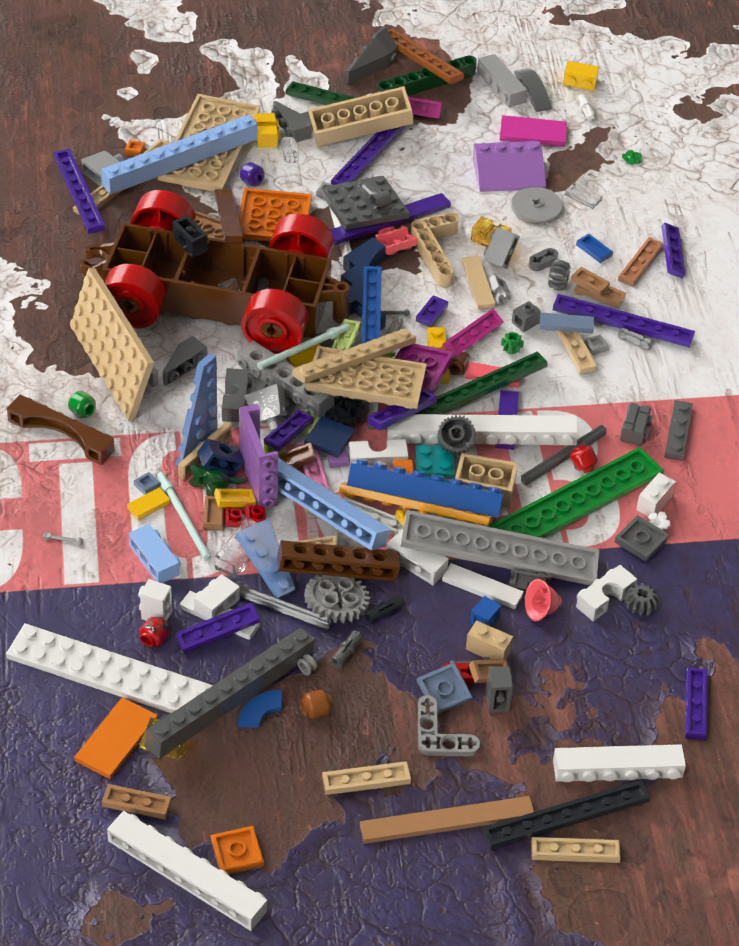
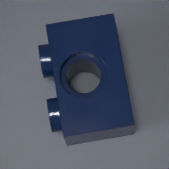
M208 438L197 452L204 468L220 469L234 476L245 462L239 447Z

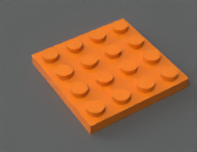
M244 188L238 216L240 227L245 230L243 239L271 241L275 227L282 218L291 214L309 215L312 194Z

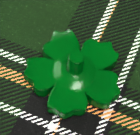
M628 150L626 154H622V158L628 164H639L641 162V153Z

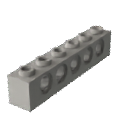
M254 340L237 351L238 365L242 369H249L250 373L264 381L268 386L274 384L283 385L284 395L307 409L308 412L320 417L334 406V396L305 390L306 383H302L292 375L293 369L296 367L285 360L259 370L257 363L275 354Z

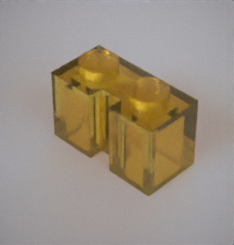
M481 216L472 227L471 241L487 247L491 242V234L497 227L511 233L512 228L502 224L496 226L493 224V220Z

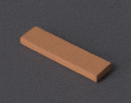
M648 237L620 273L618 281L634 287L664 248V243Z

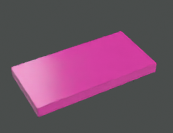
M502 115L500 141H540L541 145L565 147L567 121Z

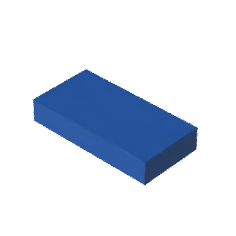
M590 234L585 235L576 242L579 248L599 263L613 255L612 250Z

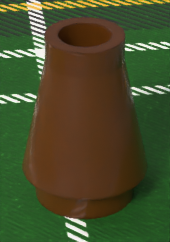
M461 352L460 355L456 356L448 368L449 372L456 376L463 374L470 359L469 354Z

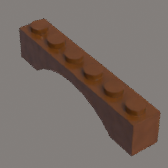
M20 394L7 407L9 422L22 428H46L63 433L72 438L81 447L87 459L100 465L115 451L114 438L110 435L89 427L46 405L33 401L31 398Z

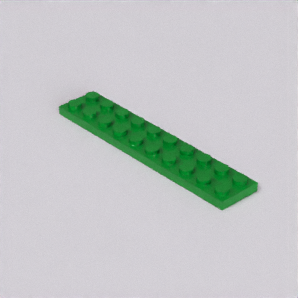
M638 447L490 524L489 527L546 538L651 482L658 473L663 474L664 470L641 447Z

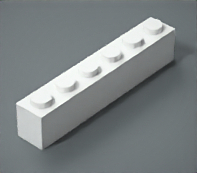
M682 744L555 748L553 757L556 782L683 778L686 767Z

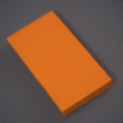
M122 697L74 756V761L111 780L144 738L146 730L158 720V715Z

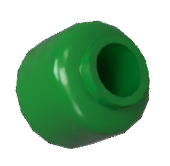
M77 391L70 396L68 408L76 416L87 418L95 412L96 401L88 393Z

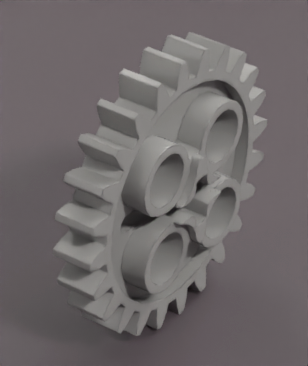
M316 574L315 579L311 578L310 582L307 583L304 597L305 603H308L307 608H313V614L319 613L318 618L325 616L326 621H329L331 618L334 623L337 620L345 623V619L352 622L353 617L359 620L360 615L364 616L370 601V597H368L369 591H366V586H361L362 581L355 582V578L321 575L320 577Z

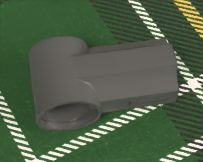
M371 180L365 181L361 186V191L369 198L373 209L391 205L392 197L388 190L382 191Z

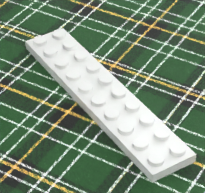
M24 623L6 653L7 659L168 713L174 712L213 686Z

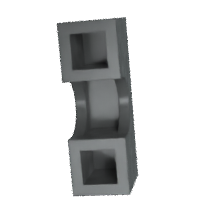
M226 369L225 394L228 395H223L222 421L239 422V407L249 406L246 404L247 401L244 396L250 394L251 390H248V388H252V377H249V369Z

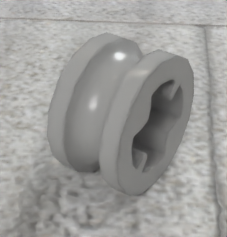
M305 654L303 659L300 658L297 661L299 669L305 675H310L312 671L317 669V663L308 654Z

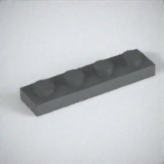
M674 401L664 458L683 461L693 403Z

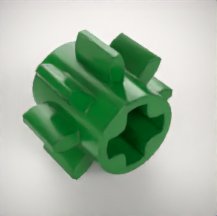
M516 332L506 333L505 338L501 340V345L504 346L503 351L509 354L519 353L520 348H523L524 341L521 340L522 335Z

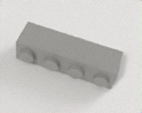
M496 54L478 58L477 73L482 76L485 82L490 85L493 91L497 93L509 108L526 103L527 89Z

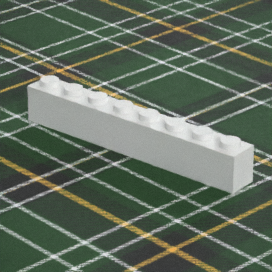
M123 811L108 827L107 834L110 843L248 930L252 931L267 912V899L261 893L247 888L242 881L234 880L224 870H218L213 867L208 860L199 858L187 847H181L176 844L171 837H165L151 825L147 826L137 816Z

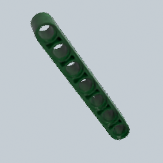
M468 55L447 61L448 64L464 73V79L476 74L477 59L474 56ZM423 68L380 81L378 83V92L404 86L407 96L449 83L428 69Z

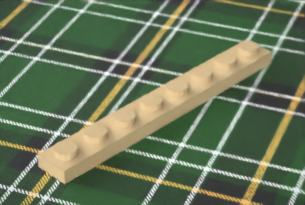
M401 329L345 349L344 351L294 368L292 375L305 384L416 343V336L406 329Z

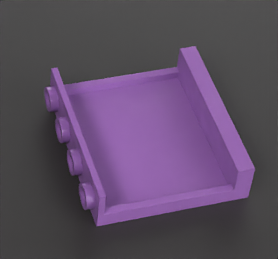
M259 405L239 407V449L245 461L242 468L250 488L253 489L257 506L265 508L277 506L278 452L267 454L264 452L260 442Z

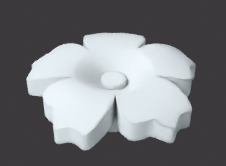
M660 511L658 515L653 513L648 516L649 522L662 530L663 528L668 529L671 526V522L666 520L665 512Z

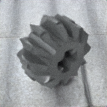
M555 260L552 263L548 277L550 288L564 290L567 287L571 272L568 262Z
M642 582L638 586L634 583L632 587L628 588L624 601L627 604V610H632L633 615L639 613L642 616L645 613L649 616L651 612H655L657 609L659 596L656 589H651V585L644 586Z

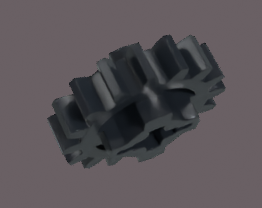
M339 396V399L334 397V406L325 412V417L356 428L358 423L362 424L363 419H365V406L362 405L361 400L356 401V399L343 398V396Z

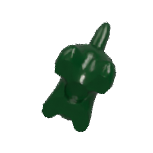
M195 464L190 466L194 475L189 480L190 485L193 487H205L207 496H215V489H227L230 484L246 482L244 478L228 476L227 473L220 469L212 470Z

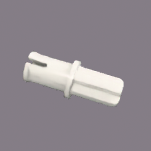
M579 95L577 101L581 106V112L585 114L589 121L595 119L596 115L593 111V105L589 102L587 95Z

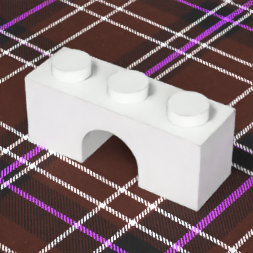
M406 439L387 440L386 449L381 452L371 450L368 441L349 442L348 455L350 465L351 462L357 461V459L368 460V464L384 463L387 464V468L393 469V460H408Z
M621 565L610 569L601 579H596L587 589H582L578 593L576 608L589 619L595 621L607 612L609 598L605 595L615 596L622 601L625 599L628 588L632 587L634 583L636 584L637 578Z

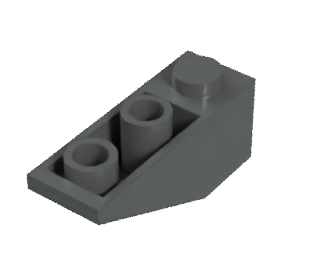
M273 101L271 113H275V118L279 120L280 128L284 129L286 136L293 143L312 138V125L304 115L277 101Z
M194 336L181 342L163 370V384L167 386L196 368L197 364L207 356V347Z

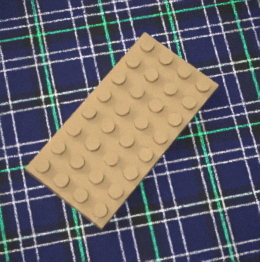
M197 94L174 142L246 115H250L255 121V114L260 113V106ZM245 144L158 177V180L209 191L224 190Z
M88 268L70 326L90 357L92 364L104 380L106 387L113 395L114 400L119 405L121 412L128 421L135 420L154 366V361L95 268Z

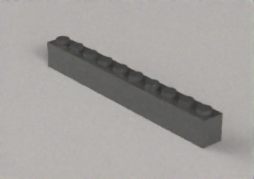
M300 627L146 730L145 747L157 758L161 759L298 666L297 661L300 658L303 659L305 654L313 656L315 638Z

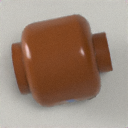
M322 689L305 693L300 702L303 714L310 719L327 716L330 713V707H333L331 695H327Z

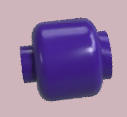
M246 163L240 170L241 180L249 186H259L264 180V169L255 163Z

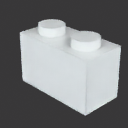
M658 473L639 495L636 510L646 516L653 513L658 514L672 498L676 481Z
M221 574L216 579H213L205 589L195 595L194 611L207 620L225 613L240 600V587Z
M148 579L145 586H141L138 597H140L139 610H141V619L147 621L150 617H161L167 621L172 613L171 586Z

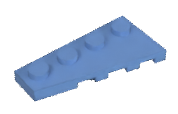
M268 518L237 532L235 535L236 539L275 598L281 599L294 593L295 586L290 573L278 571L277 554L279 543L270 519Z

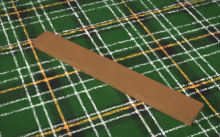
M525 796L360 821V829L363 842L366 844L492 825L533 813L534 810L530 797Z

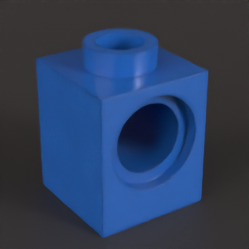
M484 596L471 610L470 624L474 625L476 621L492 627L500 618L502 605Z

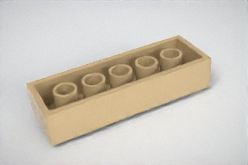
M404 86L308 110L317 147L414 123L412 109Z

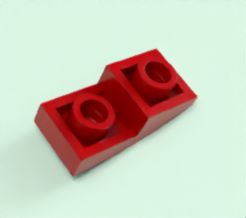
M246 504L245 509L225 507L224 527H250L266 520V510L263 506Z

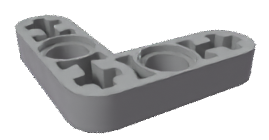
M430 695L422 696L419 699L418 749L420 753L427 756H474L478 753L480 741L475 735L438 734L436 699ZM427 702L429 703L430 709L429 714L425 715L426 707L424 705ZM430 721L433 724V728L429 730L424 729L422 723ZM449 740L455 744V747L449 750L443 746V743ZM425 741H429L430 748H426V745H424ZM437 741H440L439 749H437ZM459 741H461V749H458ZM468 742H472L473 749H469Z

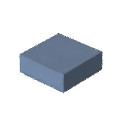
M150 472L134 480V486L144 495L159 487L161 488V483Z

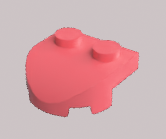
M394 226L386 227L379 230L376 235V239L386 246L385 254L393 255L397 253L396 251L408 250L412 246L418 245L417 238L409 234L408 227L406 226L396 230Z

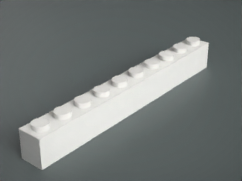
M413 414L388 427V440L406 439V444H439V425L447 417L451 418V416L455 417V415ZM461 415V417L469 418V421H472L471 425H474L476 432L474 444H577V416ZM453 433V437L456 439L460 438V433Z

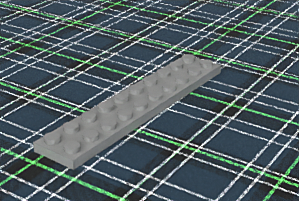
M409 510L406 511L400 547L512 570L524 569L529 573L544 572L547 576H551V578L590 586L597 579L598 549Z

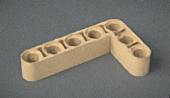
M452 212L415 220L411 226V235L417 238L418 243L415 247L436 283L442 288H448L452 285L454 269L436 239L457 234L459 216Z

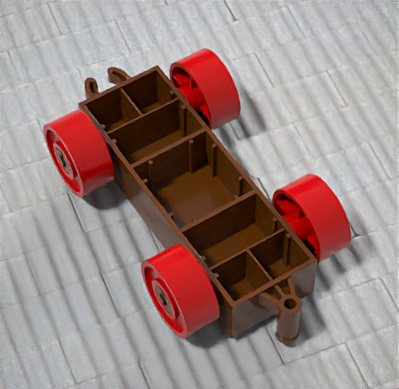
M154 190L141 197L132 216L131 224H122L115 242L93 244L85 247L87 259L102 258L104 261L99 264H91L86 259L79 261L80 272L85 276L88 268H95L133 329L146 328L152 325L157 320L159 313L179 314L192 319H207L223 322L226 325H241L242 333L249 343L254 340L272 353L279 354L299 345L302 338L316 337L326 303L329 301H333L332 318L336 323H342L344 319L349 320L350 286L346 282H341L331 277L332 259L329 257L334 244L333 235L321 220L306 214H291L282 218L275 227L269 248L244 243H225L224 240L208 237V252L192 258L173 238V221L188 215L196 222V215L192 206L187 200L176 193L166 190ZM266 277L270 281L268 289L257 292L259 280Z

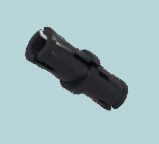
M399 594L387 602L382 601L379 603V606L365 612V617L372 624L376 620L384 616L388 617L395 610L406 605L405 600Z

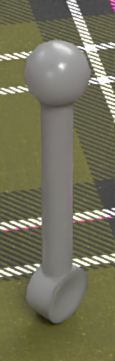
M50 532L43 534V538L46 541L55 539L75 542L78 545L83 544L81 537L75 539L51 535Z

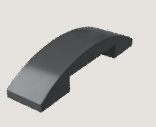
M530 68L515 70L516 78L521 83L523 82L531 96V104L536 112L551 110L547 91L538 74Z

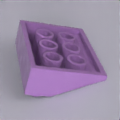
M540 141L474 144L473 163L480 192L522 190L528 187L546 189L543 152Z

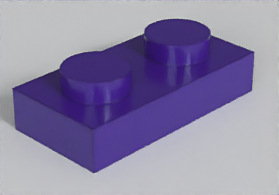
M433 295L416 315V322L432 327L448 308L449 302Z

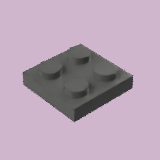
M637 515L615 537L614 542L647 562L669 540L670 534Z

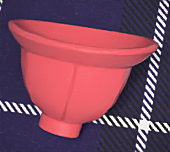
M536 579L527 588L525 608L527 615L533 621H540L546 615L554 613L562 603V599L557 592L543 580Z

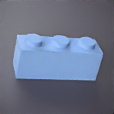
M150 523L129 532V546L155 581L164 583L180 575L179 567L181 563L179 558L171 553L169 545L162 541L160 533L157 529L154 530Z

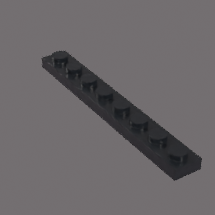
M642 780L483 827L482 833L490 850L647 803L650 801V795Z

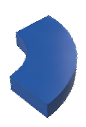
M282 690L264 692L252 698L240 713L238 727L259 728L265 716L281 711Z

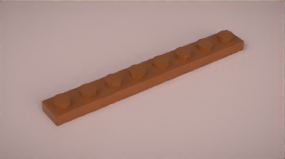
M394 29L388 30L398 45V51L450 84H455L457 81L464 79V73L398 31Z

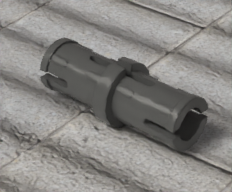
M353 630L346 641L339 645V650L330 660L335 667L341 668L346 659L354 654L356 646L363 639L362 634Z

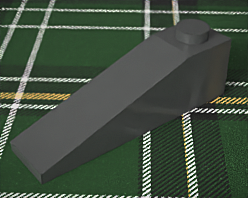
M382 26L371 37L373 41L369 46H364L361 56L356 57L346 70V84L349 85L385 69L397 61L398 45L386 27Z

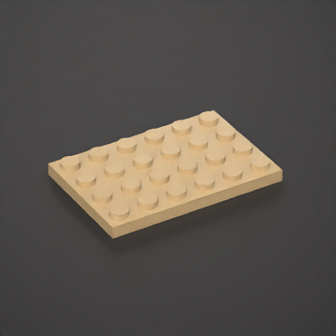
M317 346L313 361L344 350ZM379 356L306 383L305 390L313 393L320 392L332 396H344L350 399H362L368 402H380L387 405L417 409L427 364Z

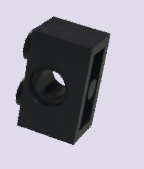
M188 215L173 221V238L192 258L208 252V235Z

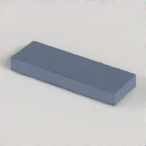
M540 312L539 329L593 334L594 317Z

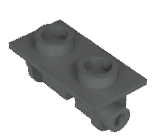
M524 569L511 570V577L514 578H510L509 586L526 590L527 584L536 579L543 580L550 586L551 576H547L544 572H536L535 574L529 573Z

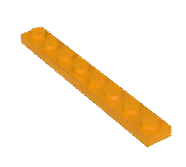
M347 482L341 483L339 492H343L344 496L352 498L361 496L363 497L362 500L369 502L378 500L381 501L382 505L386 506L396 504L400 505L399 508L403 510H411L413 508L417 509L419 513L429 515L431 512L437 514L438 517H452L458 521H470L482 526L490 525L493 520V516L347 486Z

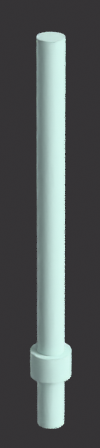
M347 323L337 328L332 327L326 333L257 363V367L259 370H262L328 339H335L339 337V334L348 331L350 327Z
M159 472L157 477L162 484V490L169 496L203 559H208L210 554L174 491L175 487L171 481H168L164 472Z

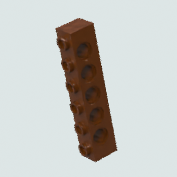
M281 540L277 554L278 571L396 582L400 570L398 551L369 550L368 548Z

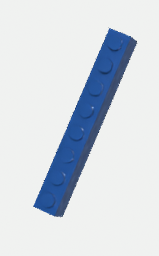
M357 459V461L351 462L347 486L497 518L501 514L505 492H501V489L490 486L489 489L482 488V485L478 483L463 484V481L460 479L452 478L449 481L444 480V477L441 475L425 476V473L422 471L406 472V468L403 467L387 468V464L384 463L368 464V460Z

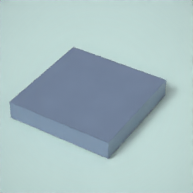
M454 662L417 678V683L423 695H430L436 699L437 715L472 700V695Z

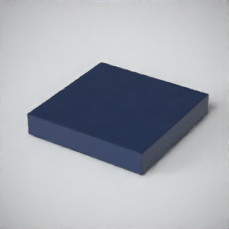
M321 416L304 440V445L311 443L314 449L338 458L354 436L355 429Z

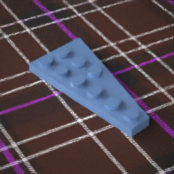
M209 353L197 364L193 382L196 388L190 396L192 406L191 409H187L182 435L185 437L183 443L179 445L178 451L181 452L180 458L176 459L175 465L177 467L182 460L218 429L217 359L212 353Z

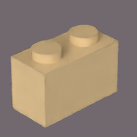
M476 621L467 634L466 650L481 657H490L491 660H506L512 649L513 636Z

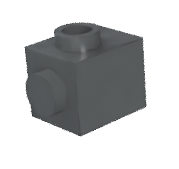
M528 301L513 309L511 323L524 333L539 324L541 310Z

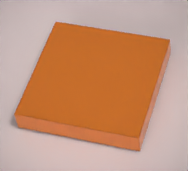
M254 826L210 835L218 868L224 870L227 874L264 866Z

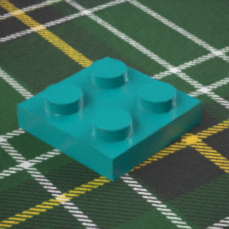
M416 445V471H422L425 473V476L430 477L435 474L443 476V479L454 478V456L452 454L448 455V452L445 453V450H442L440 445Z

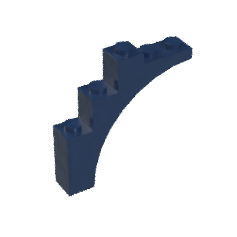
M374 237L343 257V270H345V273L341 274V282H346L350 286L349 316L356 313L359 317H362L364 266L376 267L385 259L386 246ZM381 311L380 331L386 325V314Z

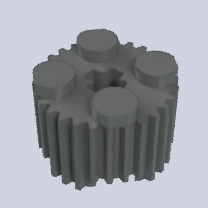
M455 415V417H447L439 425L438 443L442 450H445V453H449L448 455L452 454V456L460 457L462 453L470 452V449L474 446L476 432L469 418L461 417V415L457 417ZM453 433H460V438H454Z

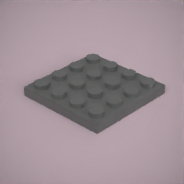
M384 176L321 187V195L345 230L409 218L410 212ZM371 180L382 191L388 190L392 197L391 205L373 209L369 198L361 191V186L365 181Z

